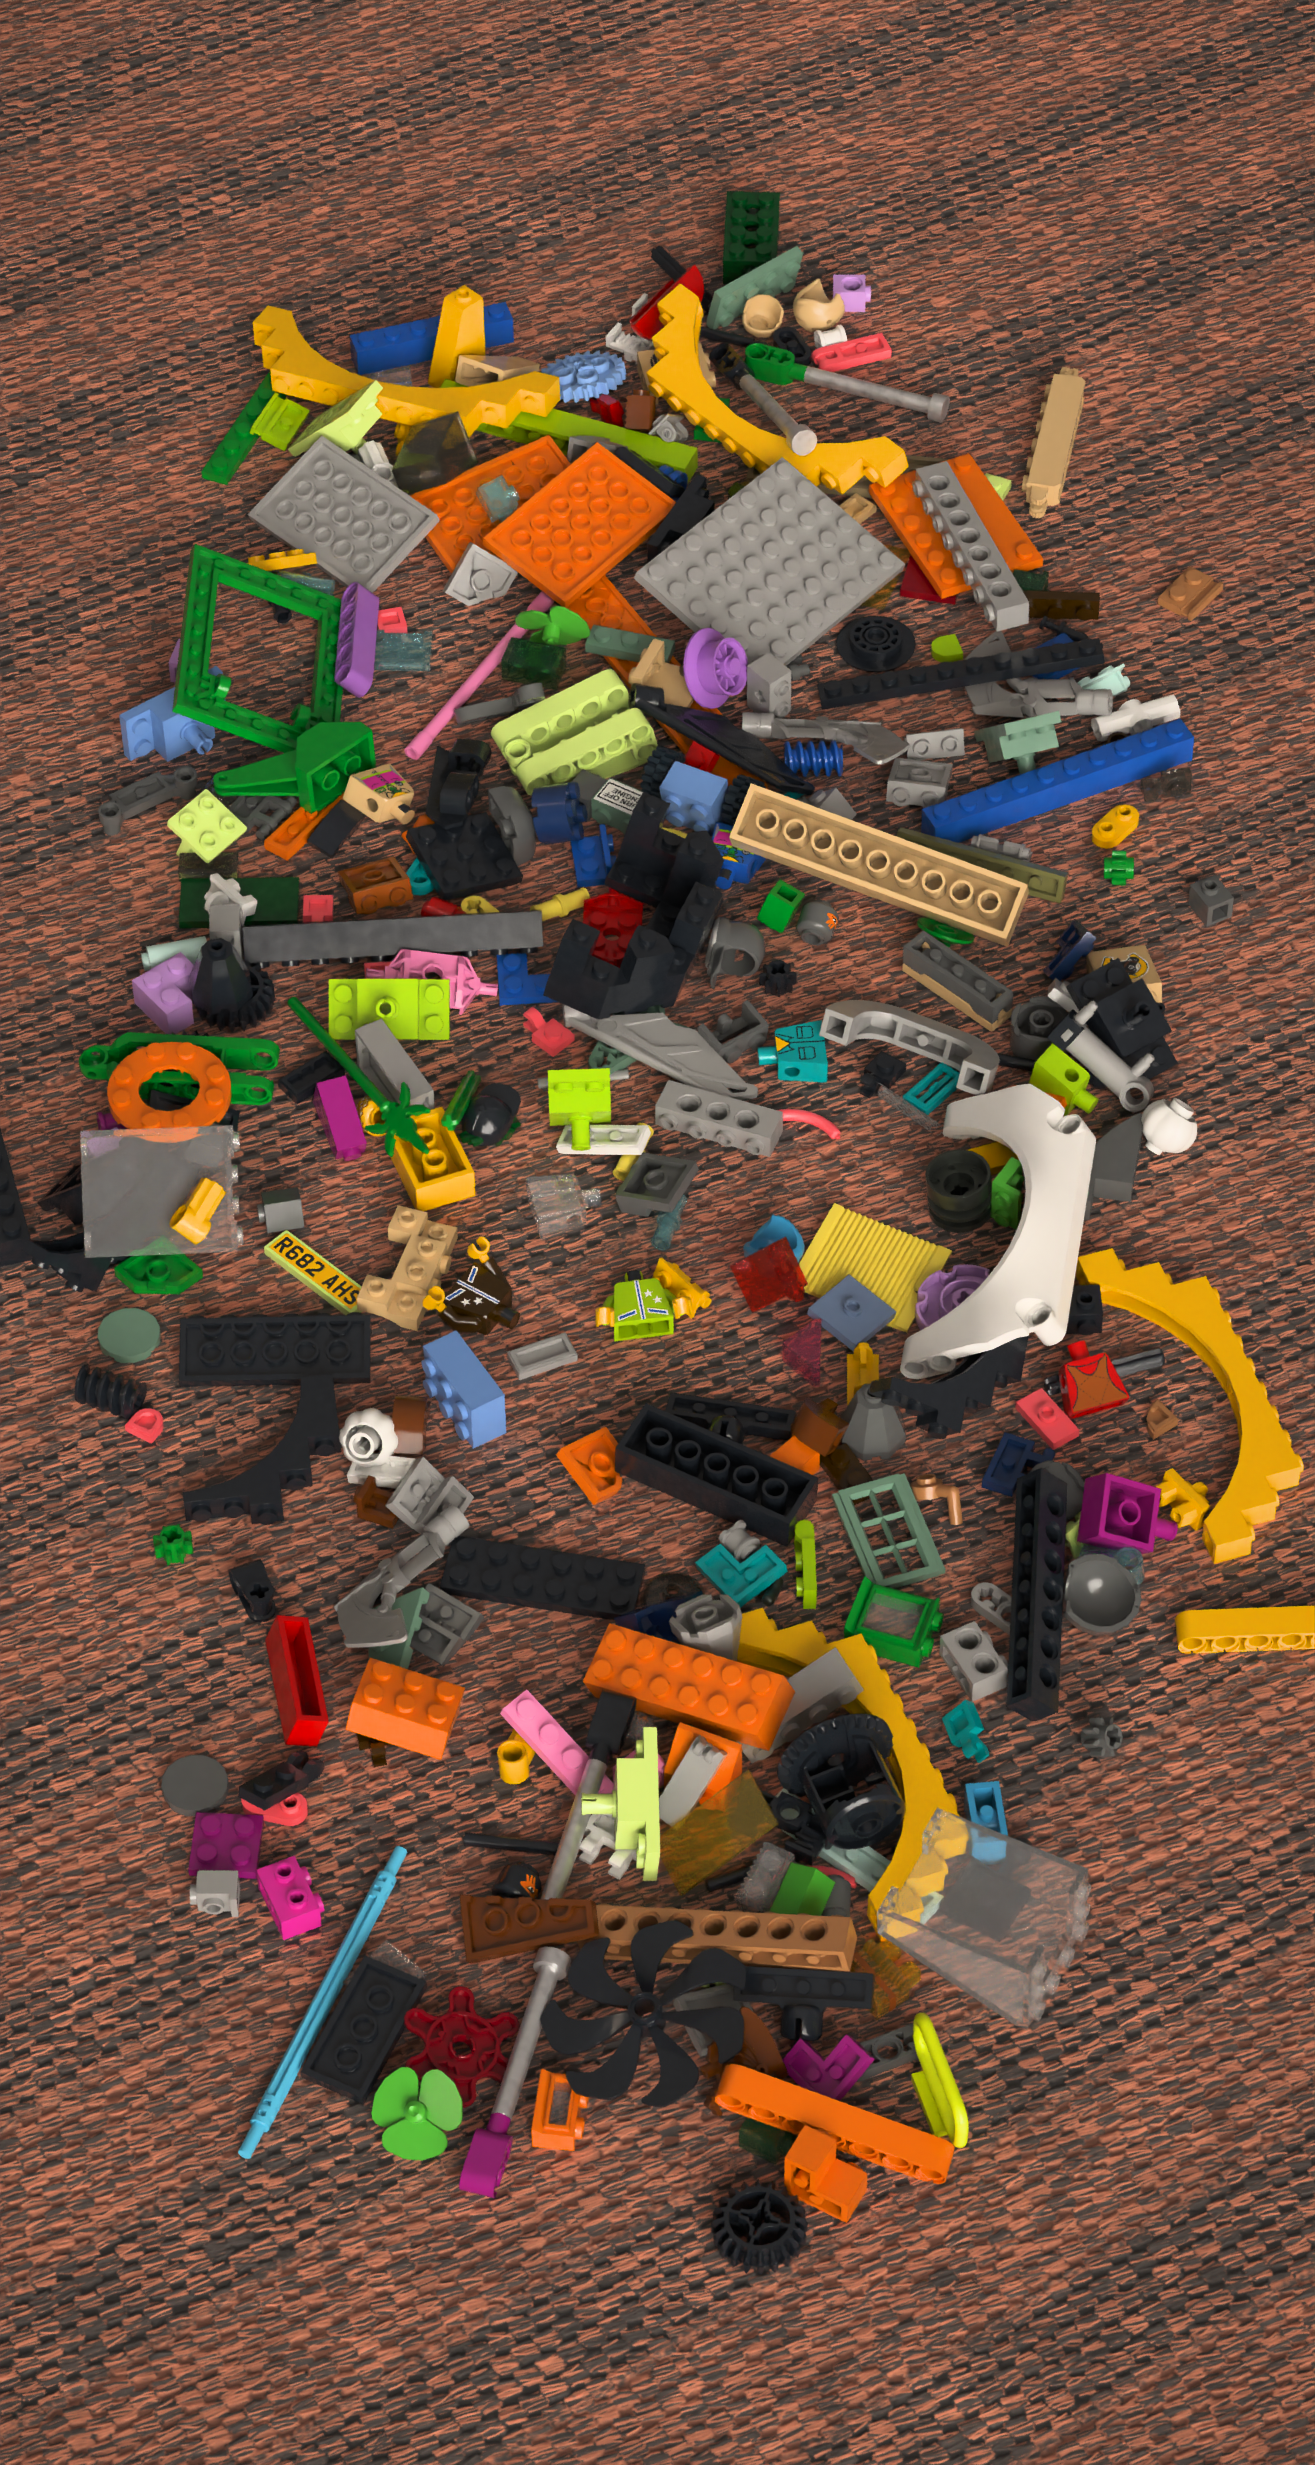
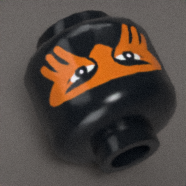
M517 1862L516 1864H508L502 1869L491 1888L492 1896H500L502 1898L532 1897L536 1899L542 1889V1883L539 1879V1873L534 1867L524 1862Z

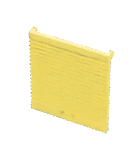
M834 1203L788 1281L787 1289L794 1293L798 1289L821 1298L850 1274L896 1311L895 1318L887 1326L907 1333L915 1319V1305L918 1294L915 1291H918L924 1280L938 1270H943L952 1254V1250L940 1245L936 1246L934 1243L930 1244L929 1241L919 1239L917 1236L913 1237L912 1234L901 1232L900 1229L896 1230L894 1227L884 1225L883 1222L873 1221L872 1218L862 1216L860 1213L856 1214L855 1211L851 1212L849 1209Z

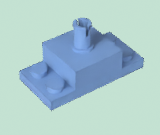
M217 666L208 670V673L214 676L223 674ZM175 687L119 715L124 755L130 761L140 756H145L154 749L167 762L194 748L199 754H205L201 746L206 752L212 748L213 741L211 739L215 738V728L172 712Z

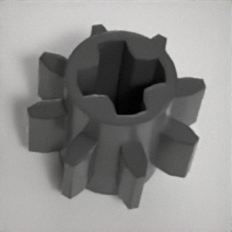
M1090 1717V1725L1082 1728V1745L1087 1750H1091V1757H1113V1749H1117L1122 1743L1123 1735L1121 1728L1113 1724V1717Z

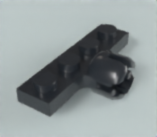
M670 1392L665 1409L670 1414L742 1445L744 1438L750 1435L789 1440L792 1436L790 1427L796 1417L795 1410Z
M745 1966L747 1973L745 1988L741 1990L734 1986L733 2001L780 2005L782 2010L780 2033L784 2038L798 2041L801 2035L802 2024V2039L816 2041L822 2037L823 2014L827 2008L873 2010L875 1974Z

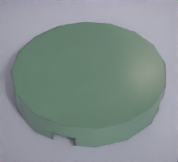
M123 1308L110 1313L102 1320L98 1327L97 1338L102 1353L107 1357L109 1355L114 1358V1361L120 1363H136L147 1359L152 1355V1351L156 1347L158 1348L161 1340V1331L157 1319L148 1311L138 1308Z

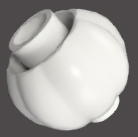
M1174 1098L1172 1102L1165 1099L1157 1100L1148 1105L1141 1117L1143 1124L1142 1132L1147 1139L1145 1146L1157 1155H1160L1162 1152L1180 1153L1187 1150L1194 1143L1197 1136V1122L1192 1117L1194 1110L1177 1098Z
M367 1408L350 1414L345 1420L344 1427L340 1430L339 1440L345 1457L350 1461L357 1462L359 1466L364 1468L387 1463V1459L390 1456H394L393 1452L398 1446V1437L394 1432L392 1418L376 1408ZM371 1454H380V1455H379L378 1457H376V1458H373V1459H365L366 1457L370 1456Z

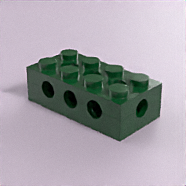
M727 191L723 284H729L778 256L780 192ZM748 228H757V230H755V231H750V230H747V229H748ZM748 245H755L756 247H755V248H748V247H746V246H748Z

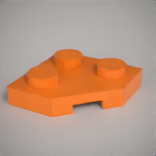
M606 1426L561 1448L556 1454L593 1506L615 1495L622 1486V1477H620V1473L615 1472V1448L619 1443Z

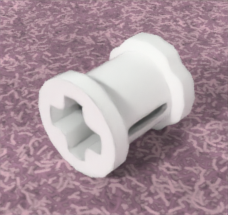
M837 325L835 329L823 332L820 330L814 331V342L817 349L847 341L842 325Z

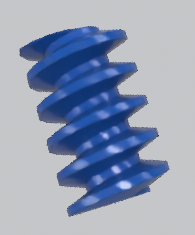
M811 740L808 741L806 749L803 748L801 741H797L794 749H792L790 742L785 741L784 763L795 774L800 769L804 778H807L810 769L813 770L815 777H819L821 769H824L827 777H830L833 769H836L838 777H842L843 746L841 745L838 748L836 741L832 740L829 748H827L824 740H820L817 749H815Z

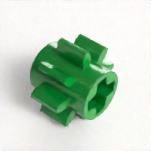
M1112 850V857H1104V879H1112V885L1126 886V879H1134V857H1126V851Z
M180 1524L163 1526L160 1536H153L156 1559L163 1557L167 1565L178 1562L183 1564L186 1554L194 1553L191 1531L184 1532L180 1528Z

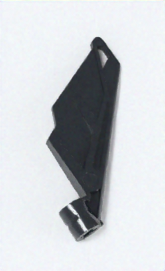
M636 683L632 685L628 701L630 709H640L642 712L781 791L805 795L813 794L815 787L811 783L801 780L755 735L737 728L726 716L664 704L663 688Z

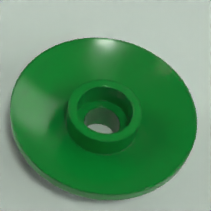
M919 918L917 921V926L922 931L924 930L947 947H950V944H971L975 938L971 933L930 918Z

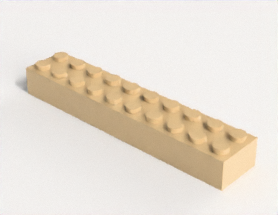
M752 783L729 836L734 847L1006 947L1009 945L1029 894L1028 884Z

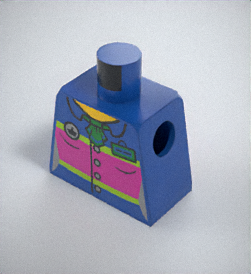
M716 822L712 841L723 857L724 862L715 885L721 889H729L733 881L748 884L767 858L732 846L729 836L733 826Z

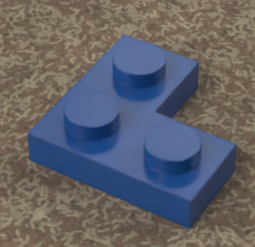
M526 953L497 955L500 1005L557 1002L543 995L550 974L528 975Z

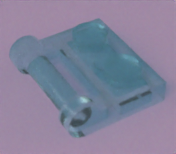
M377 630L374 670L430 671L433 631H424V634L385 633V630Z

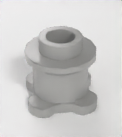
M743 1520L737 1521L734 1526L724 1530L719 1536L721 1544L740 1564L760 1548V1540L755 1536L751 1537L745 1531L746 1523Z

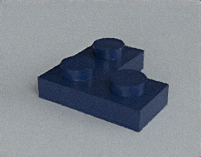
M1074 919L1056 940L1062 948L1044 968L1043 972L1052 980L1055 978L1059 981L1066 980L1075 969L1074 964L1079 958L1087 956L1093 949V942L1096 937Z

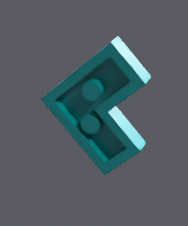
M720 1543L695 1562L697 1570L721 1595H729L740 1608L788 1572L786 1564L767 1545H764L740 1564Z

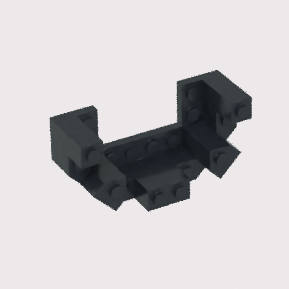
M642 793L633 809L617 859L608 873L604 885L657 909L647 927L637 926L628 943L620 968L592 956L600 930L572 919L562 937L543 993L544 996L598 1020L609 1018L611 1013L623 1011L624 1015L647 1011L648 1007L660 1005L662 1008L674 1006L712 933L714 922L718 918L724 901L722 898L723 893L719 892L715 886L724 859L707 830L688 833L686 838H682L662 829L670 803L648 793Z

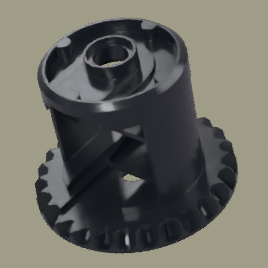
M848 1714L824 1721L797 1737L783 1752L777 1765V1776L782 1787L787 1789L790 1794H796L800 1798L806 1796L809 1799L827 1841L837 1848L860 1849L883 1840L900 1825L906 1813L905 1803L885 1763V1758L889 1757L890 1749L893 1746V1735L888 1724L877 1716L870 1714ZM865 1780L868 1787L876 1784V1788L871 1789V1792L855 1797L853 1787H857L859 1782Z

